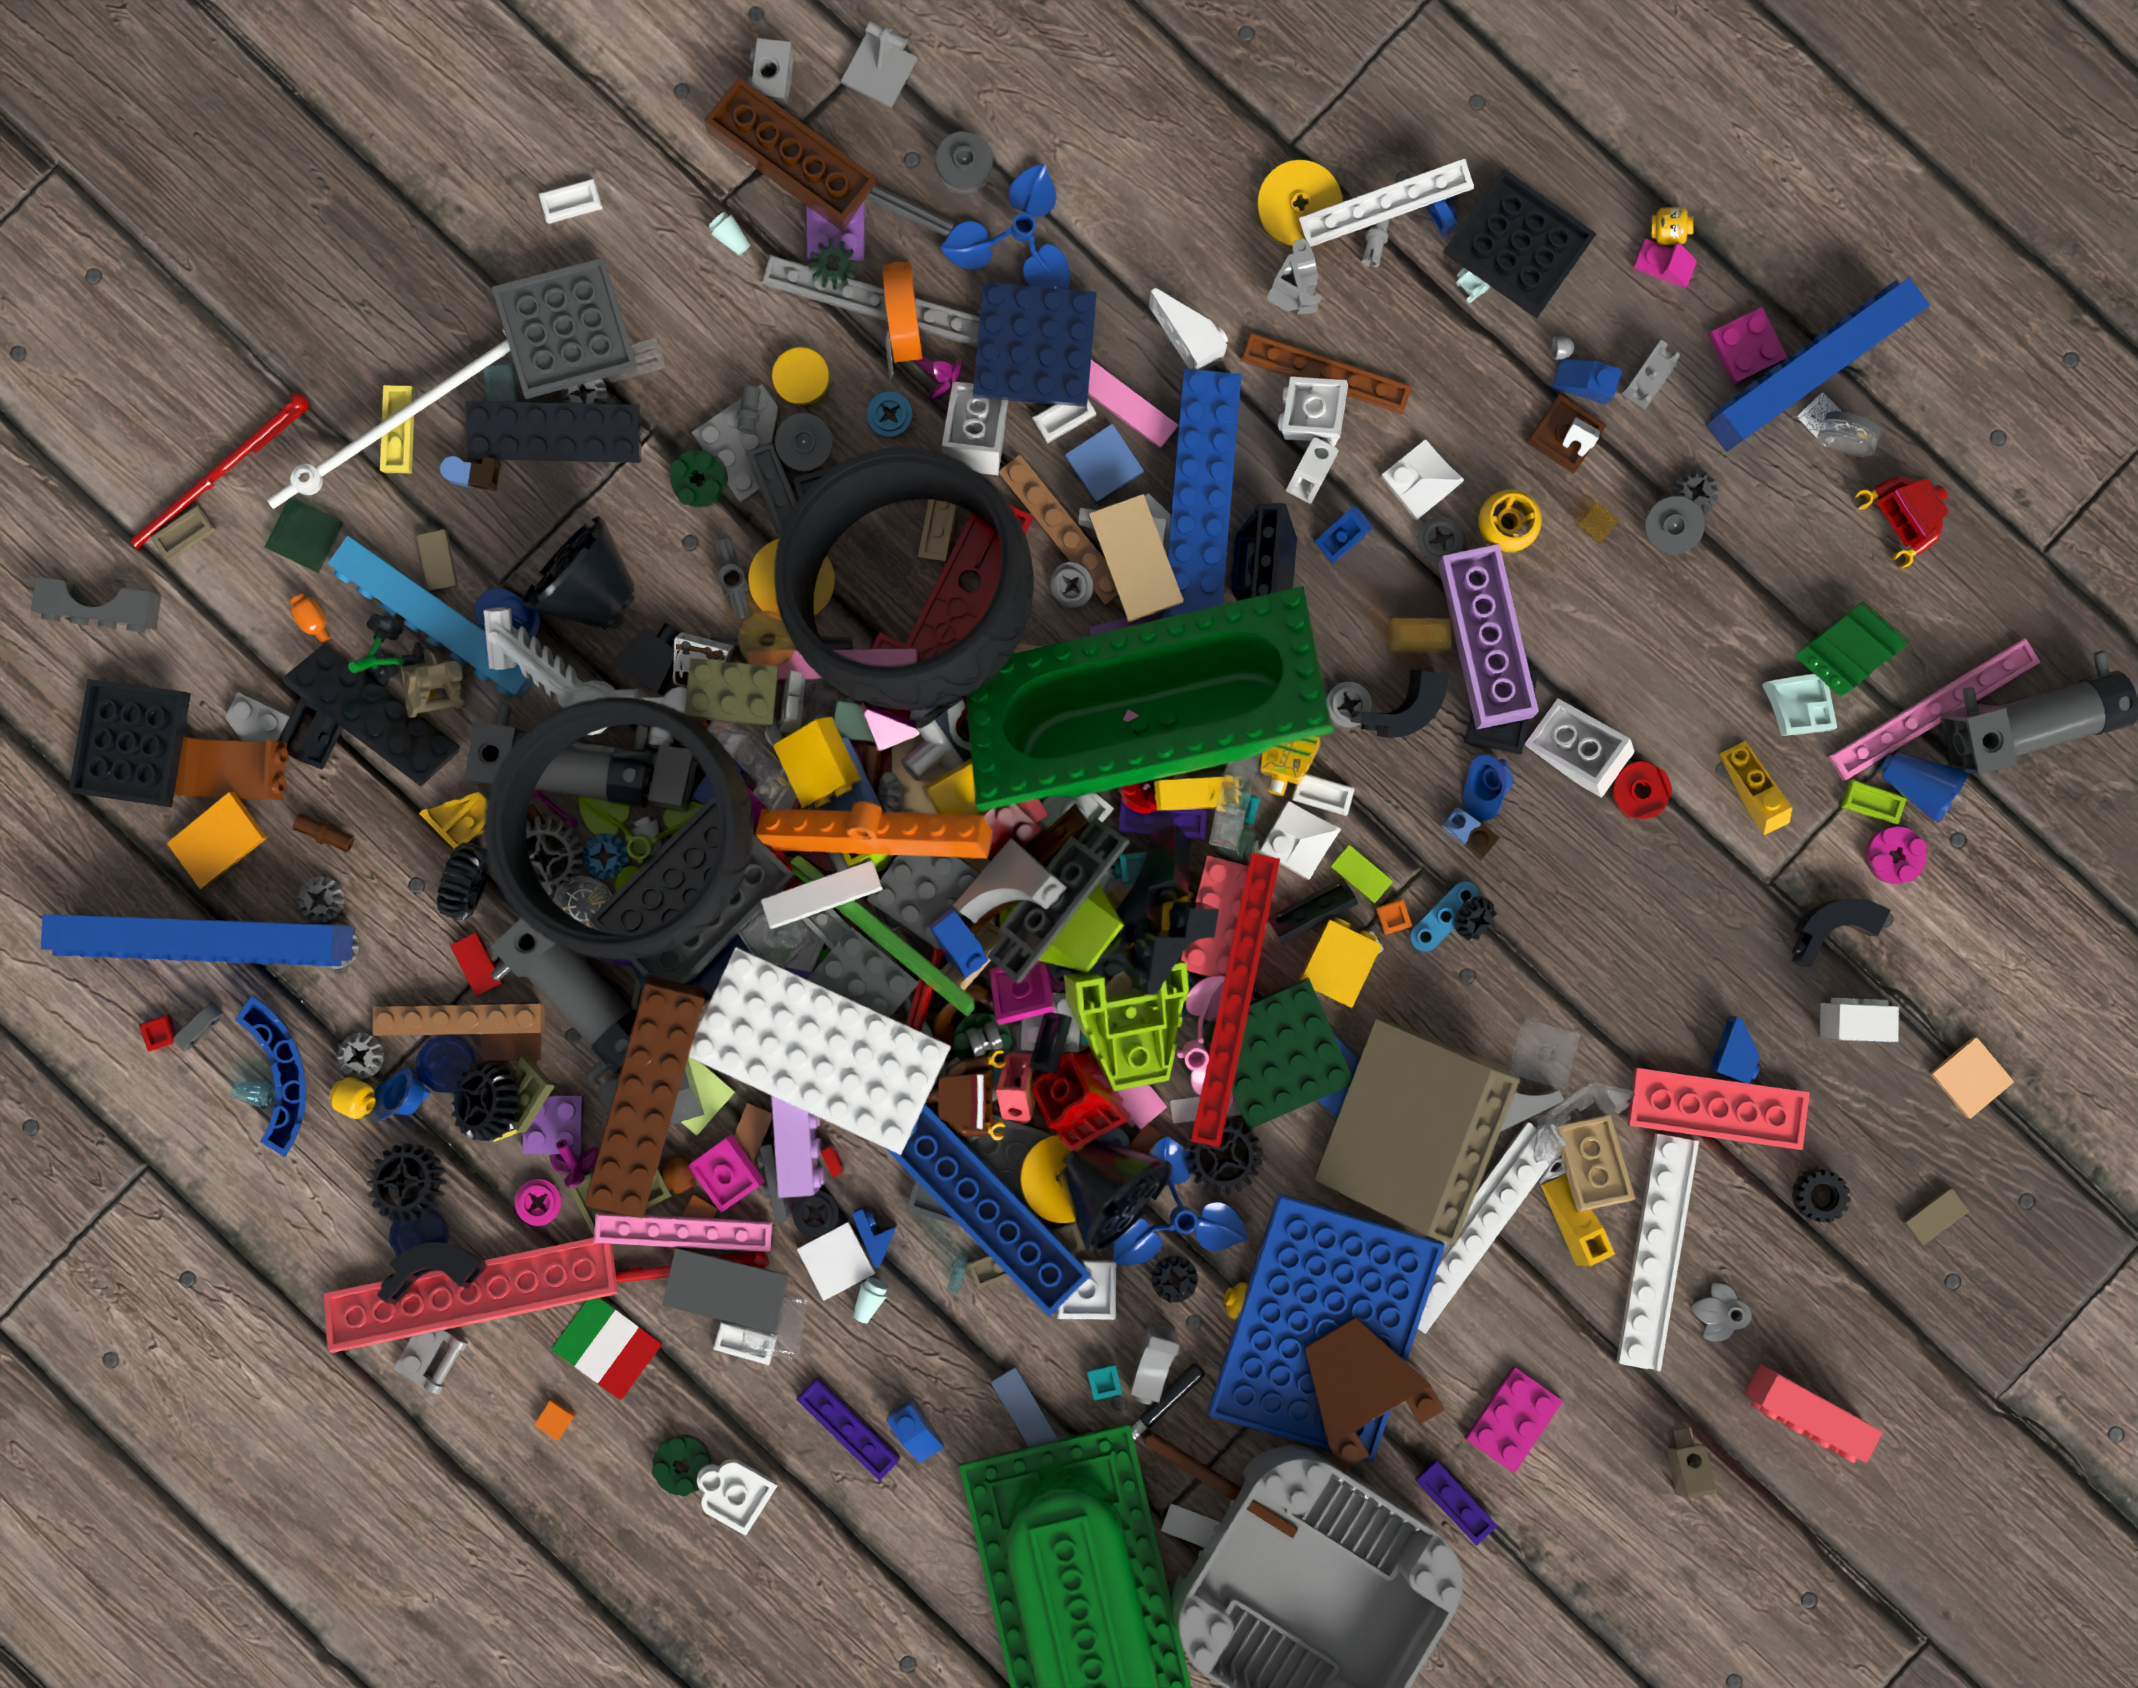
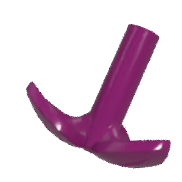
M923 354V359L913 360L914 363L935 376L937 381L940 382L939 386L929 396L931 400L939 398L948 392L951 388V380L957 381L961 372L962 360L958 359L953 368L952 365L945 361H932Z
M561 1139L556 1143L560 1154H550L549 1158L556 1172L559 1174L570 1173L564 1179V1183L567 1188H573L585 1180L581 1170H591L594 1167L599 1149L596 1146L588 1149L578 1160L567 1140Z

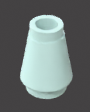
M723 212L709 225V229L712 231L711 235L738 256L750 247L751 244L747 241L732 215L728 216L726 212Z
M868 1277L865 1282H862L853 1317L859 1322L868 1323L888 1296L886 1293L888 1286L884 1282L872 1277Z

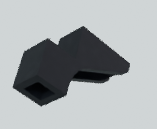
M1173 902L1169 918V930H1140L1136 943L1134 969L1131 974V987L1146 995L1158 993L1180 956L1190 944L1199 939L1215 937L1219 909L1203 902Z

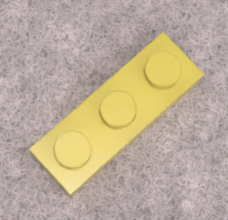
M383 385L382 422L415 400L414 387ZM414 416L381 437L380 471L383 473H412Z

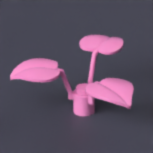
M1224 975L1204 978L1197 982L1188 992L1186 1008L1190 1014L1199 1016L1197 1039L1188 1041L1182 1050L1176 1047L1175 1051L1179 1058H1184L1187 1067L1192 1070L1190 1082L1194 1091L1201 1095L1206 1066L1209 1060L1203 1045L1202 1026L1204 1019L1209 1021L1217 1017L1225 981ZM1232 1092L1229 1104H1232L1235 1099Z

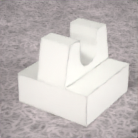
M1575 417L1569 426L1563 446L1568 448L1572 441H1579L1581 447L1578 450V454L1583 457L1599 439L1600 431Z

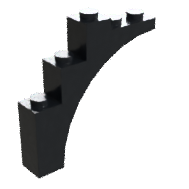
M1176 824L1150 833L1148 852L1142 870L1129 893L1115 910L1124 926L1091 968L1092 971L1095 972L1096 970L1103 969L1110 976L1134 969L1136 939L1139 938L1140 930H1162L1163 903L1188 896L1190 840ZM1049 963L1044 965L1059 981L1065 980L1064 975L1083 972Z

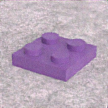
M864 202L857 210L844 233L807 206L808 261L865 260Z
M549 1095L528 1130L523 1132L522 1154H560L556 1143L561 1139L567 1140L574 1154H583L584 1096Z

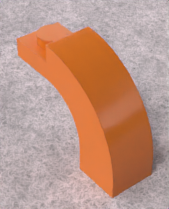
M896 261L891 264L883 265L882 273L894 363L923 359L911 261Z

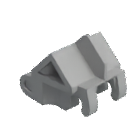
M1300 238L1293 243V254L1288 255L1267 295L1268 302L1286 312L1296 310L1297 315L1316 312L1318 303L1322 299L1320 294L1312 296L1318 283L1317 280H1319V274L1309 242L1306 239Z

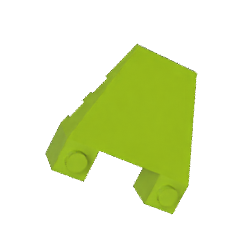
M1181 959L1177 961L1162 987L1155 995H1146L1140 991H1132L1106 996L1104 978L1094 971L1090 970L1088 973L1079 972L1064 975L1067 1005L1112 1090L1119 1091L1169 1081L1177 1047L1175 1043L1178 1027H1181L1183 1017H1181L1182 1008L1189 992L1186 962Z

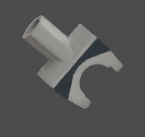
M962 698L933 709L916 725L917 730L925 741L901 760L905 770L915 780L919 781L939 763L948 772L971 758L970 737L966 736L961 739L956 732L957 720L966 707V703Z

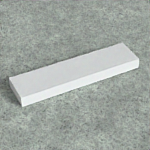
M869 861L764 898L761 902L769 927L773 929L883 889L873 861Z

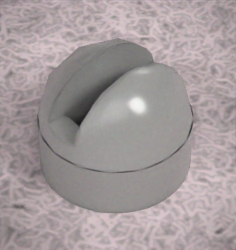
M1555 336L1551 346L1552 358L1554 360H1563L1570 357L1575 348L1573 341L1564 336Z

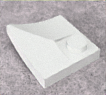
M1426 439L1380 476L1416 521L1464 481Z
M1287 801L1258 851L1266 856L1280 858L1279 864L1309 880L1341 829Z

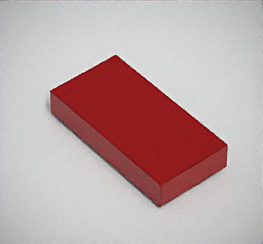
M478 932L450 946L476 997L504 984L503 979L496 981L492 978L491 972L496 966Z

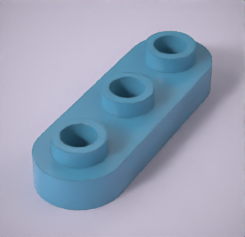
M1470 882L1455 884L1411 929L1409 941L1413 948L1424 952L1433 950L1455 928L1456 914L1465 903L1461 899V893L1464 890L1468 891L1470 899L1480 896L1477 887ZM1443 911H1447L1450 914V919L1447 922H1443L1440 918ZM1424 931L1430 935V939L1426 943L1420 939V935Z

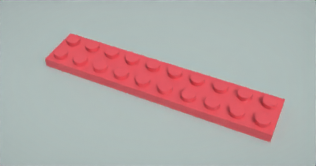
M594 1238L483 1260L488 1266L468 1289L457 1285L442 1271L429 1272L417 1279L395 1305L385 1303L377 1296L382 1289L381 1284L383 1281L323 1293L328 1352L334 1353L618 1294L612 1244L594 1243Z

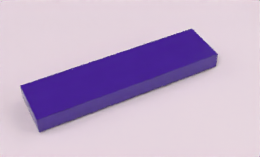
M818 1377L797 1397L796 1400L879 1481L900 1460V1457Z

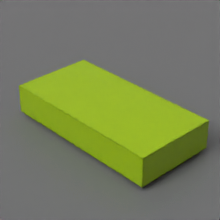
M1851 779L1848 781L1840 807L1898 825L1907 798Z
M1347 845L1330 866V868L1374 904L1393 883L1388 876L1350 845Z

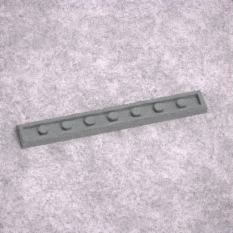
M773 255L769 256L762 279L763 285L888 321L884 288ZM915 298L919 331L977 348L979 316Z

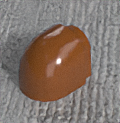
M682 1155L671 1156L662 1167V1176L668 1190L673 1189L675 1195L698 1183L689 1167L691 1162Z

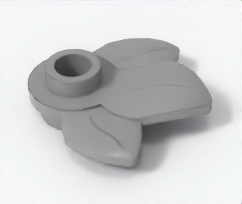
M1712 1283V1297L1700 1299L1691 1307L1694 1314L1701 1321L1707 1323L1703 1337L1710 1341L1728 1339L1735 1329H1743L1748 1326L1752 1318L1750 1307L1745 1302L1738 1300L1735 1291L1730 1286L1722 1283ZM1739 1310L1742 1313V1318L1734 1320L1731 1317V1312Z

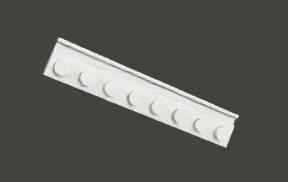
M1526 1121L1480 1183L1456 1246L1445 1243L1443 1254L1418 1329L1424 1334L1427 1333L1560 1151L1558 1143L1534 1127L1530 1122Z
M1658 1133L1654 1134L1616 1361L1619 1364L1661 1371L1699 1141Z

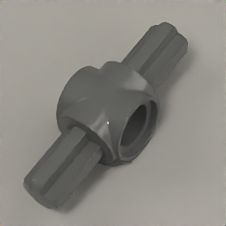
M723 537L714 543L720 566L717 568L718 581L722 586L724 596L730 598L736 621H744L752 617L746 592L749 591L748 578L744 572L742 562L736 559L731 539ZM739 573V582L734 586L727 585L726 579L728 575Z

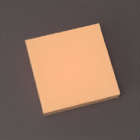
M1972 1037L1929 1073L1963 1115L1969 1119L2014 1083L1977 1037Z

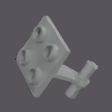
M871 20L866 28L867 33L848 66L841 83L892 109L918 59L916 56L903 50L906 46L907 38L894 33L893 28L889 26L883 27Z

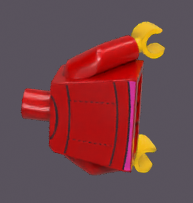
M1896 476L1874 486L1875 490L1873 491L1861 490L1855 495L1854 499L1859 496L1867 498L1868 503L1858 508L1863 510L1868 508L1873 500L1879 497L1880 500L1876 501L1884 516L1905 548L1911 546L1907 551L1895 552L1891 558L1895 560L1903 554L1906 560L1898 568H1904L1912 564L1915 554L1920 555L1939 540L1943 527L1942 519L1948 514V508L1943 502L1947 498V491L1941 485L1933 487L1926 478L1916 481L1914 478Z

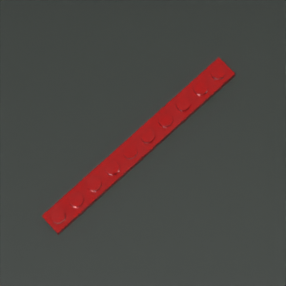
M1251 853L1210 1047L1209 1060L1206 1066L1193 1128L1192 1142L1220 1148L1280 858Z

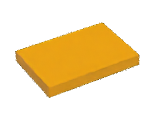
M233 791L228 792L167 844L199 889H205L268 837Z

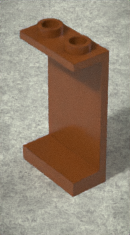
M184 737L174 795L222 798L228 792L234 791L239 799L283 801L286 790L287 743L266 740V742L225 741Z

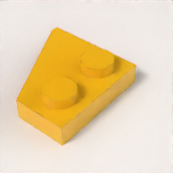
M476 792L464 798L452 800L431 809L422 810L419 814L455 850L462 842H473L485 830V811L488 798L482 792Z

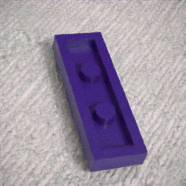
M1121 803L1118 832L1150 835L1151 832L1176 824L1187 838L1204 840L1207 810L1151 811L1150 814H1142L1131 810L1124 803Z
M1436 1459L1414 1478L1476 1546L1497 1527V1524Z

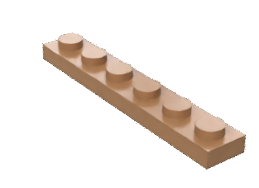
M1018 455L999 470L998 475L1027 511L1034 516L1035 521L1069 562H1078L1083 567H1088V572L1094 577V594L1102 604L1106 606L1119 595L1104 557L1023 457Z
M544 1003L373 1007V1036L545 1032Z

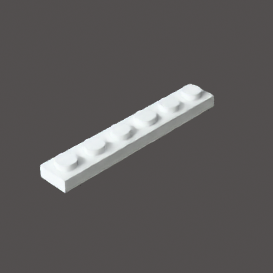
M1462 159L1299 218L1305 239L1309 242L1310 247L1472 190L1474 185L1466 160Z

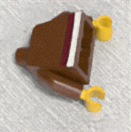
M1000 1049L992 1050L988 1056L984 1054L978 1057L965 1058L951 1066L947 1074L940 1077L939 1086H933L925 1103L939 1104V1118L947 1121L948 1125L962 1136L986 1137L990 1134L995 1140L1003 1138L1002 1133L993 1132L996 1127H1005V1124L1000 1119H993V1069L989 1068V1065L997 1068H1002L1006 1065L1005 1061L999 1063L994 1061L997 1054L1005 1053Z

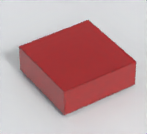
M164 1015L139 1024L148 1052L174 1044L173 1039L177 1034L170 1015Z
M830 1145L820 1151L832 1177H836L845 1171L835 1146Z

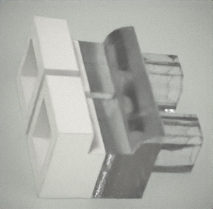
M791 670L783 687L779 731L794 733L816 719L832 717L834 721L835 713L821 710L822 706L834 708L838 690L824 686L823 678H817L813 681L802 678V673Z

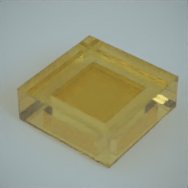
M1595 503L1577 527L1600 544L1619 520L1601 505Z

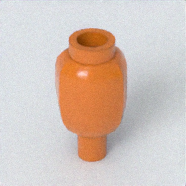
M304 593L293 597L289 601L292 606L290 614L300 629L307 634L315 635L320 644L330 640V636L324 629L327 623L326 617L317 601L312 597H306Z

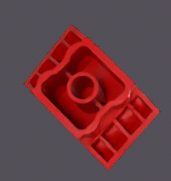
M1090 1047L1077 1054L1071 1052L1068 1055L1062 1056L1057 1074L1042 1072L1036 1076L1035 1084L1031 1087L1048 1127L1057 1131L1060 1140L1071 1151L1127 1122L1131 1116L1121 1105L1124 1099L1120 1096L1119 1092L1112 1090Z

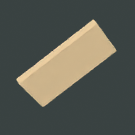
M1144 494L1089 513L1128 622L1184 603Z

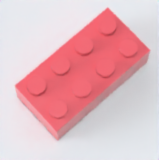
M1211 856L1205 857L1194 902H1203L1219 909L1215 937L1203 938L1193 942L1180 956V959L1187 964V971L1206 976H1226L1249 866Z
M1762 1364L1758 1366L1744 1395L1752 1399L1750 1405L1774 1420L1777 1419L1792 1430L1804 1434L1814 1442L1833 1450L1852 1463L1857 1458L1867 1464L1883 1433L1857 1416Z

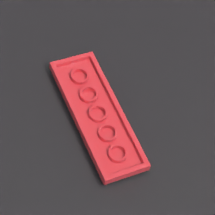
M1634 1067L1627 1125L1803 1150L1810 1092Z

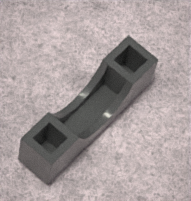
M35 577L31 611L42 614L41 619L60 622V617L70 618L69 623L88 626L89 621L98 622V627L116 629L117 625H125L128 631L145 633V628H157L161 595L150 591L121 588L115 598L109 603L98 607H90L80 597L76 584L64 580Z

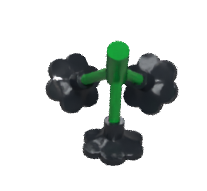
M372 614L366 625L374 632V642L367 656L349 663V670L352 673L365 670L364 674L379 685H386L390 678H394L398 674V668L395 664H402L404 667L425 663L423 652L425 648L422 647L420 642H415L412 655H402V658H395L393 654L384 653L382 650L377 649L379 644L384 642L385 638L393 641L398 640L403 629L390 616Z

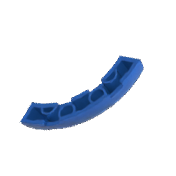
M251 995L235 1018V1021L246 1028L264 1048L271 1062L270 1065L276 1087V1100L271 1120L260 1142L286 1157L298 1135L305 1111L306 1078L304 1066L296 1043L286 1026L264 1003Z

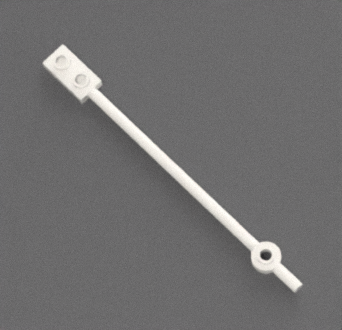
M507 339L317 466L301 464L294 468L290 476L291 483L267 498L268 503L274 509L298 492L303 495L317 493L323 484L322 476L510 352ZM304 474H309L310 476L307 482H301V477Z

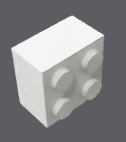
M1831 997V1003H1821L1820 1037L1838 1040L1898 1042L1899 1007L1888 1006V1000L1860 999L1859 1004V999Z

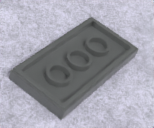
M677 1247L675 1248L662 1306L775 1333L790 1274Z

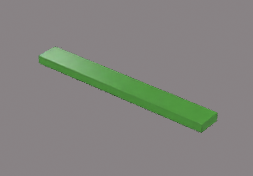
M797 855L791 861L793 873L806 884L826 877L801 856ZM855 900L835 906L837 910L968 1017L974 1010L973 997Z

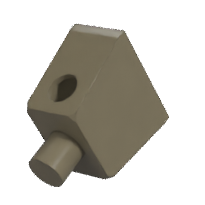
M1691 1427L1674 1429L1673 1432L1677 1446L1669 1447L1667 1451L1675 1494L1688 1499L1718 1494L1705 1445L1694 1443ZM1690 1454L1691 1460L1688 1464L1687 1457Z

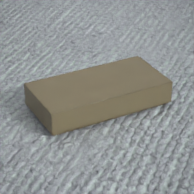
M196 505L150 538L164 559L171 562L217 529L202 507Z
M444 529L417 535L427 590L435 592L458 587L448 532Z
M1947 1187L1902 1222L1917 1242L1924 1246L1970 1211L1953 1188Z

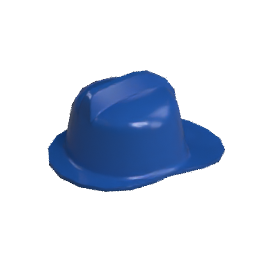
M500 588L490 589L482 593L476 601L474 607L475 619L484 630V610L498 607L511 608L512 626L518 631L521 626L525 628L530 640L532 636L538 633L540 627L538 611L528 609L522 604L523 598Z
M1483 754L1477 756L1471 762L1463 790V803L1467 813L1474 819L1482 822L1488 821L1498 814L1504 796L1513 784V775L1506 760H1497L1491 755Z
M405 1067L377 1087L375 1090L376 1104L368 1115L372 1121L377 1122L393 1114L411 1115L430 1095V1090L424 1087L420 1079L413 1076L411 1068Z

